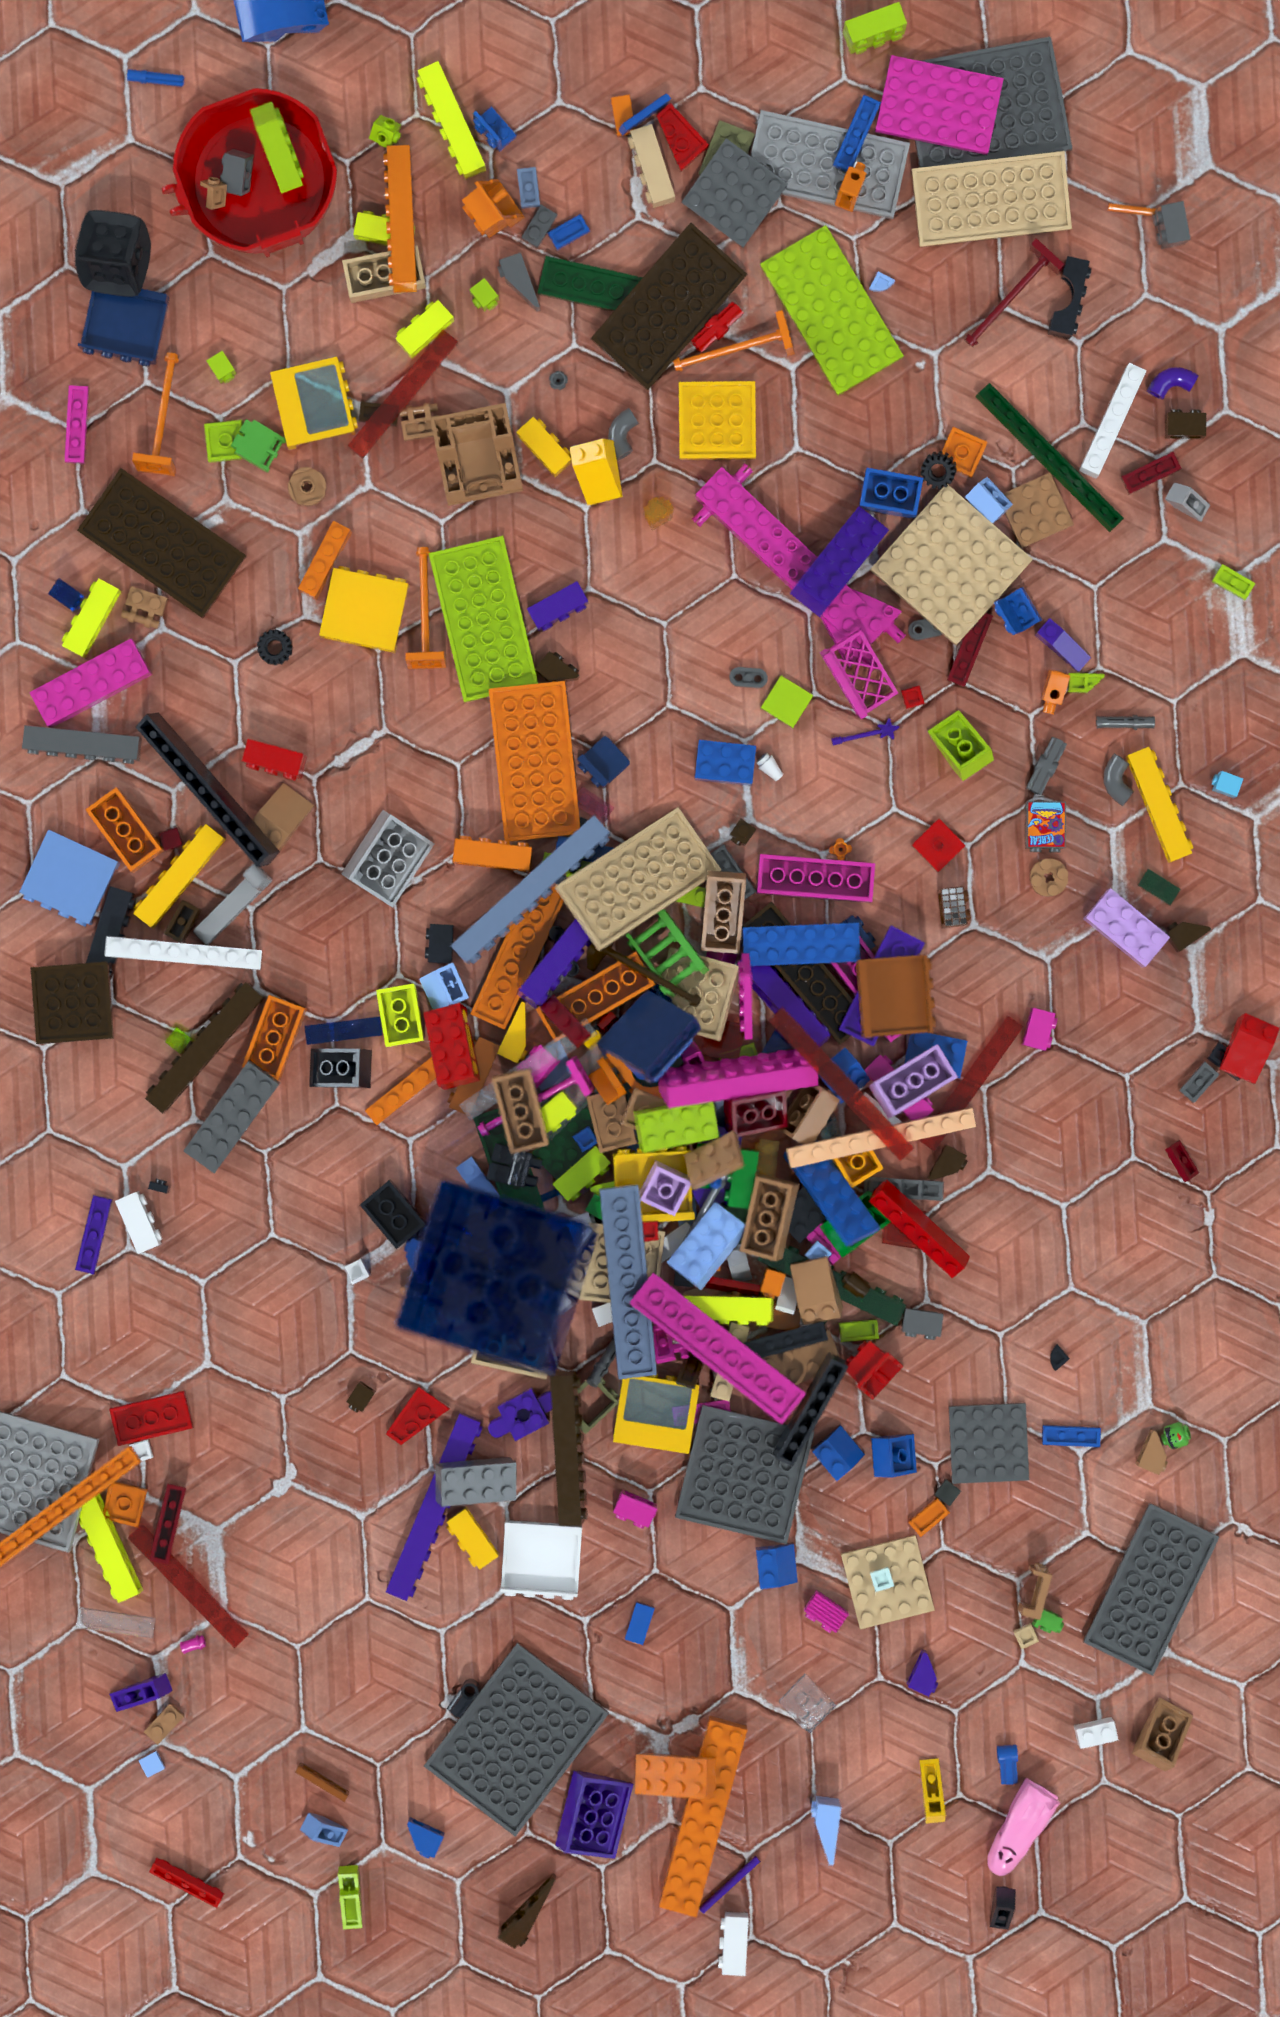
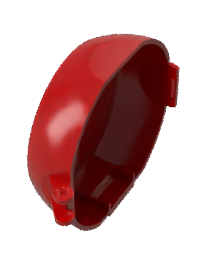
M254 88L202 107L191 118L179 138L174 154L173 173L178 184H168L162 187L161 190L163 194L175 193L179 206L169 211L171 216L189 215L196 228L215 243L243 253H264L267 258L270 257V253L297 243L300 245L304 244L303 238L319 225L334 197L337 168L319 119L307 106L281 92ZM269 102H272L274 109L278 108L304 175L301 178L303 186L281 193L250 111ZM232 149L253 154L250 192L243 196L226 192L225 207L212 210L207 208L208 189L201 186L200 183L203 180H208L209 177L220 179L223 173V155Z

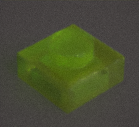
M176 1027L165 1043L181 1054L192 1038Z

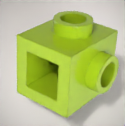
M380 115L373 123L369 139L382 147L392 146L394 143L397 144L401 136L399 132L401 124L391 118Z

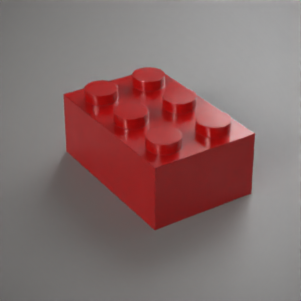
M247 739L242 762L246 764L245 767H248V769L259 771L260 768L265 769L264 772L273 776H277L280 773L283 774L285 779L296 781V778L302 779L307 761V756L303 753Z

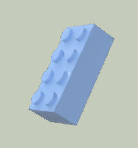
M715 1202L667 1263L681 1276L702 1290L743 1238L745 1224Z

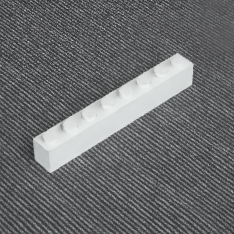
M107 937L105 956L260 970L262 950Z

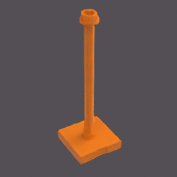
M783 310L775 312L780 328L776 332L680 360V357H676L673 361L676 371H683L682 367L774 340H783L787 356L795 354Z
M169 352L164 357L167 366L152 455L133 453L132 461L137 471L175 476L176 468L172 458L160 456L174 365L179 362L178 355Z
M419 547L416 551L420 564L422 652L405 653L408 669L446 668L444 652H430L427 556H429L430 551L428 547Z

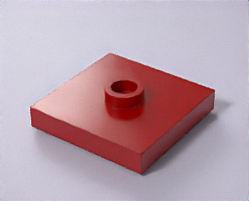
M938 819L911 846L939 872L966 845Z

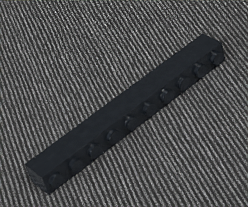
M159 712L146 714L138 723L136 729L256 867L269 865L280 853L277 847Z

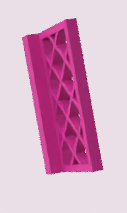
M861 629L855 631L828 650L825 648L819 652L854 712L861 720L868 716L867 713L898 694ZM858 636L862 639L860 649L851 647L853 639ZM839 648L847 649L844 659L837 658L834 651ZM850 650L860 651L857 662L848 660ZM863 652L869 653L872 656L870 664L860 663ZM847 663L856 665L854 675L845 672ZM859 666L869 667L867 677L857 676ZM872 668L881 671L879 680L870 678ZM856 679L866 680L863 691L857 690L854 687ZM869 681L878 683L876 693L867 692ZM882 684L889 685L892 690L886 695L879 694ZM866 694L875 696L873 703L868 707L864 704Z

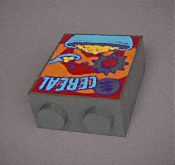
M1027 801L1025 803V849H1030V852H1041V849H1049L1051 853L1061 852V849L1066 848V802Z

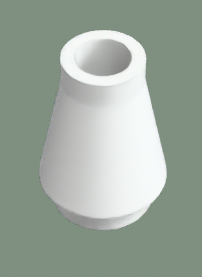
M768 753L764 754L756 762L758 768L775 782L784 775L773 756H770Z

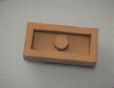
M170 1703L148 1726L144 1733L158 1745L185 1715Z

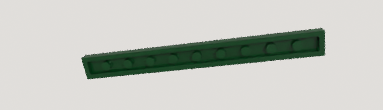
M990 383L975 396L1109 532L1124 519Z

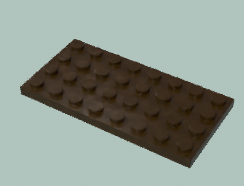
M690 222L590 339L640 385L649 390L748 274Z
M122 468L117 472L77 529L79 533L202 619L247 557L244 553Z

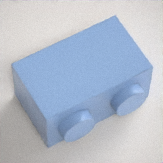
M988 477L980 481L965 496L969 503L992 524L1013 505Z

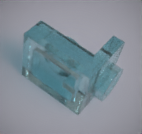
M833 1112L827 1120L826 1126L820 1131L822 1140L842 1136Z

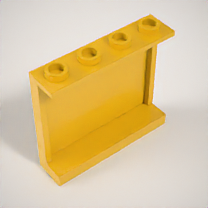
M339 566L338 569L333 568L319 636L334 641L396 653V643L407 591L410 587L409 584L406 583L405 579L401 578L390 580L387 579L386 575L376 574L375 577L368 575L369 572L357 570L356 573L351 572L350 568Z
M675 1146L673 1150L665 1148L645 1153L637 1148V1152H630L629 1149H618V1153H613L614 1187L638 1184L640 1191L655 1160L688 1175L684 1155L692 1150L687 1149V1146ZM691 1185L675 1216L640 1200L642 1222L695 1220Z

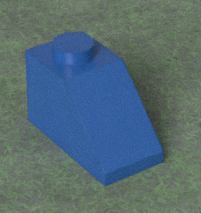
M410 1817L407 1826L416 1850L425 1858H435L445 1833Z

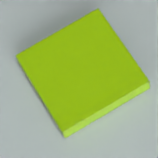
M242 420L204 424L209 463L243 459L234 453L236 450L231 447L237 434L244 437L239 432L243 425Z
M780 676L761 709L794 728L813 695L785 677Z

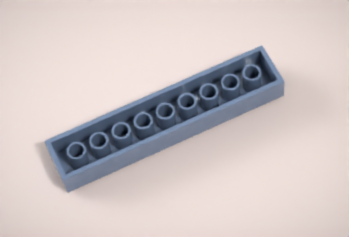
M595 816L591 817L459 937L451 947L467 964H475L482 957L480 954L485 949L489 951L496 945L494 941L499 936L503 938L510 932L508 928L511 925H518L524 919L523 915L528 910L531 913L539 905L537 902L542 897L544 899L549 897L553 893L551 889L566 880V875L570 872L574 874L581 867L580 863L584 859L588 861L596 854L594 850L598 846L604 847L610 841V832Z

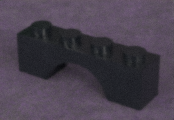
M1067 256L1061 279L1069 286L1072 299L1068 307L1060 311H1054L1049 326V335L1070 339L1073 334L1076 335L1079 324L1075 323L1076 318L1081 315L1083 308L1080 301L1081 297L1085 298L1087 286H1084L1085 280L1089 279L1092 270L1089 267L1090 261Z

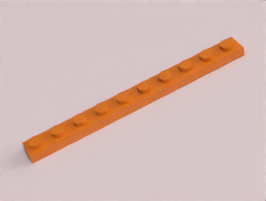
M132 1446L124 1449L1 1541L0 1567L140 1464L142 1461Z

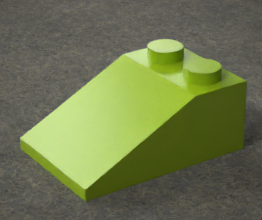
M959 710L927 731L951 768L962 781L994 761L992 749Z

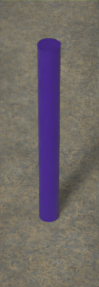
M755 1856L704 1902L699 1907V1910L704 1914L761 1862L759 1858Z

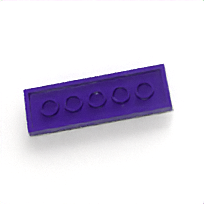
M890 925L874 959L920 955L925 942ZM857 991L839 1030L874 1047L879 1036L862 1038L859 996Z

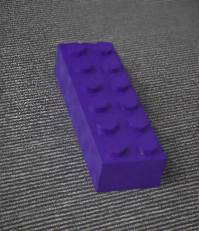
M859 506L795 585L790 594L818 617H821L889 529Z
M577 919L573 921L517 993L518 996L533 1008H536L538 1005L542 1006L549 997L547 993L550 990L554 992L561 982L559 978L562 975L565 977L573 967L571 963L573 961L577 962L585 952L583 949L585 945L589 947L593 943Z

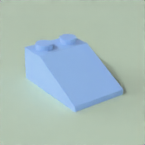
M816 1796V1800L811 1803V1813L815 1819L829 1865H833L841 1805L837 1798Z

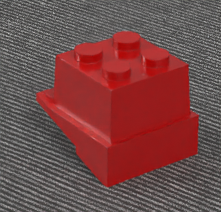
M864 1341L857 1348L859 1353L855 1357L851 1355L846 1360L849 1366L846 1372L858 1383L856 1387L873 1400L904 1366L891 1354L883 1352L872 1341L868 1343Z

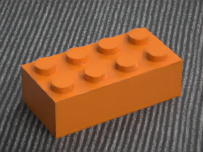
M115 787L85 809L130 872L135 873L164 851L163 847L119 788Z
M460 836V839L455 838L452 862L461 865L530 873L533 849L529 847L528 843L517 842L516 846L510 845V841L498 840V843H491V840L487 838H479V841H473L469 836Z
M268 995L242 1067L244 1068L250 1060L280 1081L307 1008Z
M655 1753L636 1754L635 1794L696 1799L715 1798L716 1758Z

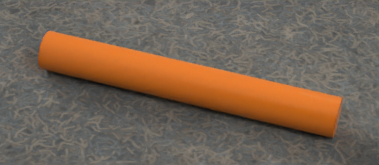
M1114 203L1108 204V211L1153 216L1156 210L1154 208Z

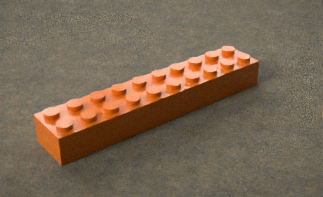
M709 1716L699 1757L716 1758L715 1798H687L659 1900L660 1908L697 1918L747 1734L746 1725Z

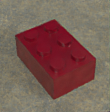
M786 1091L724 1100L725 1130L728 1133L734 1131L737 1137L787 1127Z

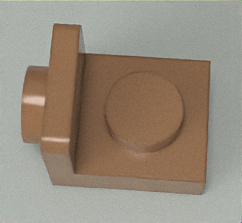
M209 177L208 180L201 181L200 185L208 189L206 207L211 210L225 207L227 184L221 182L216 177Z

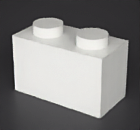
M1111 1717L1074 1725L1077 1743L1081 1749L1118 1741L1115 1723Z

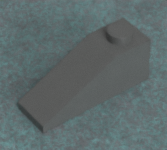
M521 252L500 259V266L497 267L500 277H504L506 283L536 312L540 311V306Z

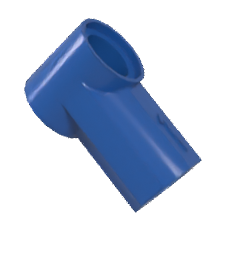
M1017 1745L997 1746L1001 1784L1013 1785L1018 1783Z

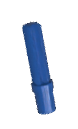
M128 69L127 81L183 87L185 83L183 75L149 72L148 70Z

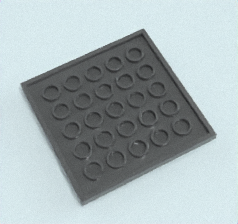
M702 1404L674 1517L787 1544L814 1431L811 1433L792 1467L776 1459L773 1453L787 1427L786 1424Z

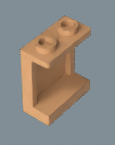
M1035 1563V1565H1029V1570L1032 1574L1038 1575L1031 1604L1019 1602L1017 1609L1023 1616L1041 1620L1052 1574L1045 1565Z

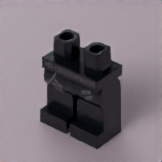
M495 1143L491 1160L509 1164L510 1166L490 1162L486 1179L523 1188L526 1186L536 1187L538 1177L529 1175L530 1167L541 1169L543 1159L534 1156V1153L526 1151L511 1154L509 1146Z

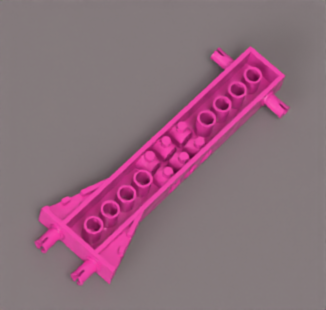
M744 463L734 475H730L721 467L695 494V499L703 508L692 518V521L694 523L697 522L696 525L701 527L711 515L714 516L792 590L818 557L742 486V482L753 473L752 469L748 468V465ZM847 585L844 586L820 617L835 644L859 629L863 632L870 646L883 632L889 634L897 644L906 636L894 624V621L902 613L901 610L853 590ZM860 636L853 639L851 647L861 648L862 639ZM839 648L838 652L844 659L847 649ZM850 650L848 660L856 662L860 651ZM863 652L861 662L870 664L872 656L869 653ZM847 663V669H849L853 664Z

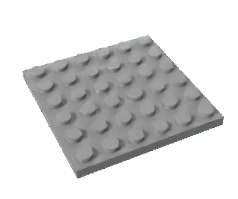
M0 1411V1533L11 1535L90 1476L99 1439ZM82 1507L34 1543L64 1552H71Z

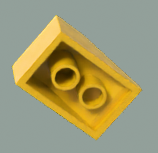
M599 439L570 447L572 466L587 505L590 506L623 497L613 440Z

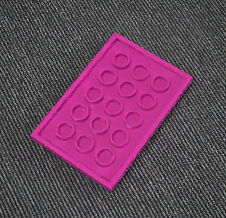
M891 55L875 132L988 155L1004 78Z

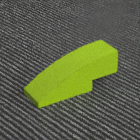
M358 1865L339 1866V1897L343 1929L362 1928Z

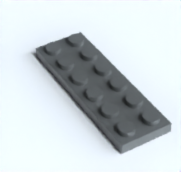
M249 1060L186 1146L184 1152L215 1173L274 1093L280 1082Z

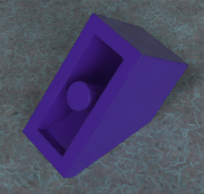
M922 1649L908 1679L907 1686L929 1697L931 1692L934 1693L936 1691L938 1682H936L937 1678L926 1650Z

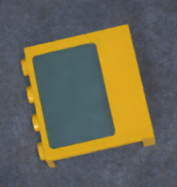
M338 357L270 372L289 450L296 449V445L342 434L352 433V435H356L355 429L358 428L356 417L352 418L351 410H354L352 399L347 397L346 392L350 390L347 380H343L342 373H345L343 361L339 362Z
M658 1374L623 1379L613 1442L689 1454L700 1384L697 1383L694 1390L676 1384V1376L666 1375V1378L658 1377Z

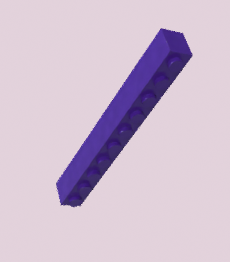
M460 1412L439 1463L465 1461L468 1454L472 1455L476 1445L473 1443L475 1436H480L483 1426H480L481 1420ZM435 1474L385 1592L407 1601L408 1597H413L417 1588L413 1586L415 1580H420L424 1571L421 1568L423 1561H428L432 1552L428 1549L430 1544H435L439 1533L436 1530L438 1525L442 1526L446 1518V1515H443L445 1508H450V1506L441 1507L436 1502Z

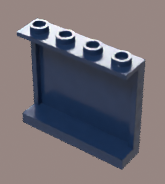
M141 289L139 295L133 297L92 291L81 343H78V347L83 353L89 355L99 353L102 357L112 359L114 356L120 358V361L131 363V360L138 361L139 365L150 367V364L156 365L170 299L169 296L165 293Z
M646 990L611 1029L601 1037L597 1045L602 1055L605 1056L609 1053L641 1072L644 1079L651 1083L701 1030V1027L695 1016L653 992Z

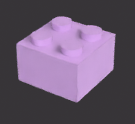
M655 1160L639 1191L640 1200L675 1216L691 1185L689 1175Z

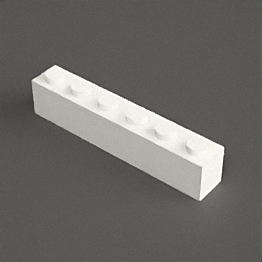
M1131 363L1126 366L1079 469L1080 472L1095 479L1099 476L1147 370Z

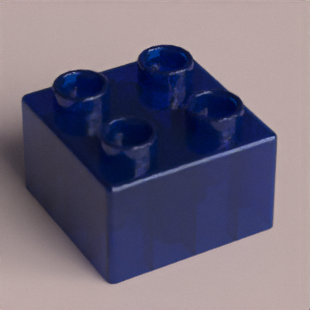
M442 1180L435 1195L395 1325L398 1329L419 1337L552 1377L556 1373L598 1239V1232L582 1220L453 1181Z

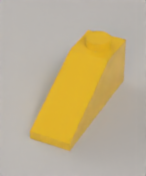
M521 1002L497 1054L515 1063L523 1061L528 1052L525 1050L526 1003Z
M939 1759L920 1760L925 1822H945L946 1813Z

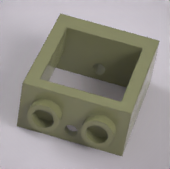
M603 1378L600 1380L598 1387L612 1402L589 1423L582 1418L580 1429L585 1435L619 1403L617 1399L619 1395L612 1388L609 1390L604 1385L606 1381ZM586 1380L580 1385V1388H577L578 1394L589 1385Z

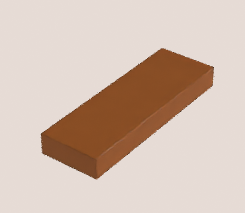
M302 1762L295 1771L298 1775L345 1802L350 1793Z

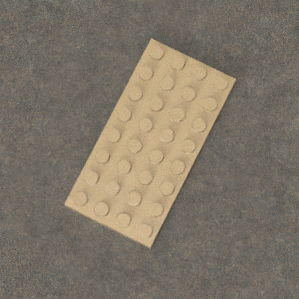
M1064 151L911 169L919 247L1072 229Z
M676 808L558 884L555 889L597 950L600 951L707 881L708 870L721 871V868L681 810Z

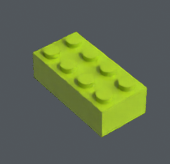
M272 102L251 109L256 129L281 193L303 186L301 178L304 175L279 109H274Z
M713 1102L668 1108L667 1105L633 1112L639 1149L644 1153L719 1138Z

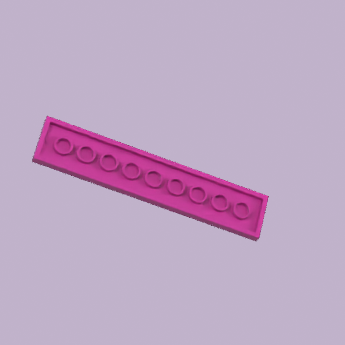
M652 1273L629 1302L779 1423L782 1424L806 1394L655 1273Z

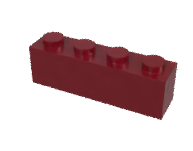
M172 1484L166 1485L149 1556L150 1561L169 1564L186 1492L185 1487Z

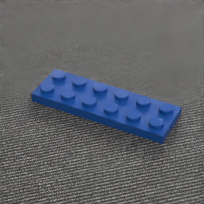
M859 923L743 928L744 954L749 953L750 966L856 962V960H860Z
M786 1151L784 1152L783 1157L789 1164L788 1155ZM831 1159L791 1168L847 1247L879 1230V1225Z

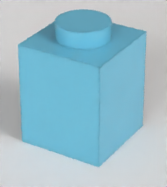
M1220 771L1218 775L1215 774L1211 785L1214 786L1212 791L1235 798L1239 793L1243 778Z

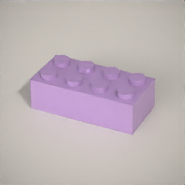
M1111 888L1107 889L1084 917L1087 923L1142 968L1149 964L1170 938Z
M937 1044L869 1085V1088L889 1119L956 1079L957 1075Z

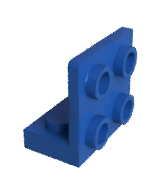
M492 107L481 116L477 111L473 113L474 128L480 135L484 134L486 136V141L492 149L496 148L500 152L517 137Z

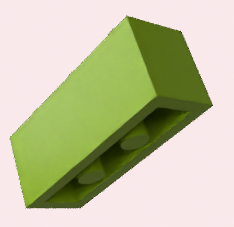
M594 1146L552 1185L567 1202L570 1199L574 1201L581 1195L579 1191L584 1186L588 1189L596 1182L593 1178L598 1174L604 1175L610 1169L608 1165L611 1162Z

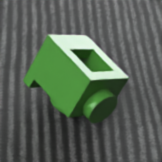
M1043 1608L1041 1620L1034 1619L1032 1622L1036 1628L1041 1625L1040 1629L1047 1633H1051V1631L1060 1633L1064 1625L1062 1622L1063 1618L1060 1615Z

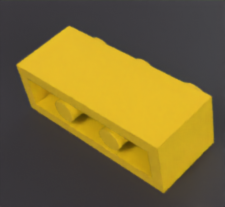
M532 417L516 434L550 473L557 477L572 463L571 453L566 447L561 448L558 444V438L553 433L549 434L545 430L546 425L541 419L536 420Z
M467 1507L447 1520V1530L452 1536L456 1535L459 1540L457 1544L461 1550L468 1552L470 1555L468 1559L473 1567L477 1566L480 1570L499 1557L498 1551Z

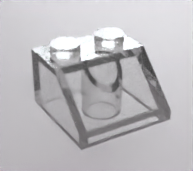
M806 1674L779 1700V1703L798 1725L809 1733L837 1706Z

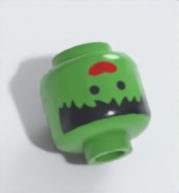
M1176 1422L1164 1427V1434L1161 1435L1165 1446L1168 1445L1174 1450L1187 1446L1189 1439H1191V1434L1187 1425Z

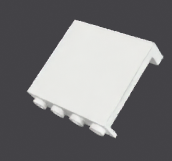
M506 1520L500 1592H504L506 1596H516V1593H522L524 1597H535V1594L543 1595V1598L553 1599L554 1596H562V1599L573 1600L574 1597H577L582 1526H559V1523Z

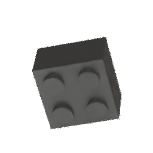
M1184 201L1161 205L1155 210L1152 218L1154 226H1157L1158 229L1156 240L1157 244L1161 245V249L1181 246L1191 239Z

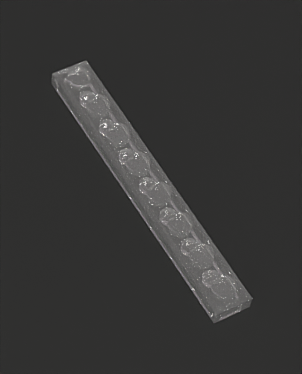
M587 1018L580 1022L592 1035L585 1042L597 1035ZM562 1034L508 1072L531 1067L534 1078L577 1048ZM493 1082L459 1105L469 1121L498 1103Z

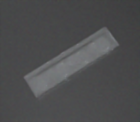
M80 1607L78 1609L76 1628L153 1638L156 1618Z

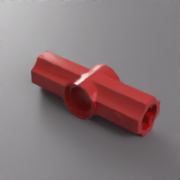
M732 301L718 315H714L705 324V328L691 340V343L699 352L703 353L716 340H720L729 331V327L742 317L744 313Z

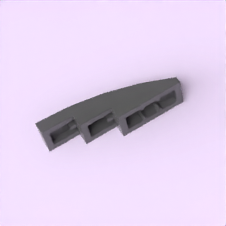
M869 1177L864 1180L863 1194L868 1190L873 1193L874 1189L888 1179L908 1199L943 1201L944 1182L882 1177Z

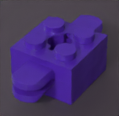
M531 1387L499 1404L497 1408L501 1416L490 1422L488 1427L489 1433L493 1437L499 1438L511 1432L514 1440L517 1441L549 1424L550 1420L546 1413L552 1410L551 1391L537 1396Z

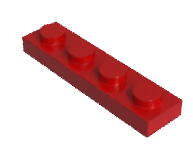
M156 1858L149 1873L215 1908L218 1907L225 1894L217 1887L204 1883L200 1878L187 1874L185 1870L176 1868L163 1859Z

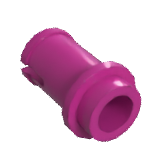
M196 1635V1638L180 1642V1647L183 1654L197 1649L203 1650V1647H206V1642L203 1635Z

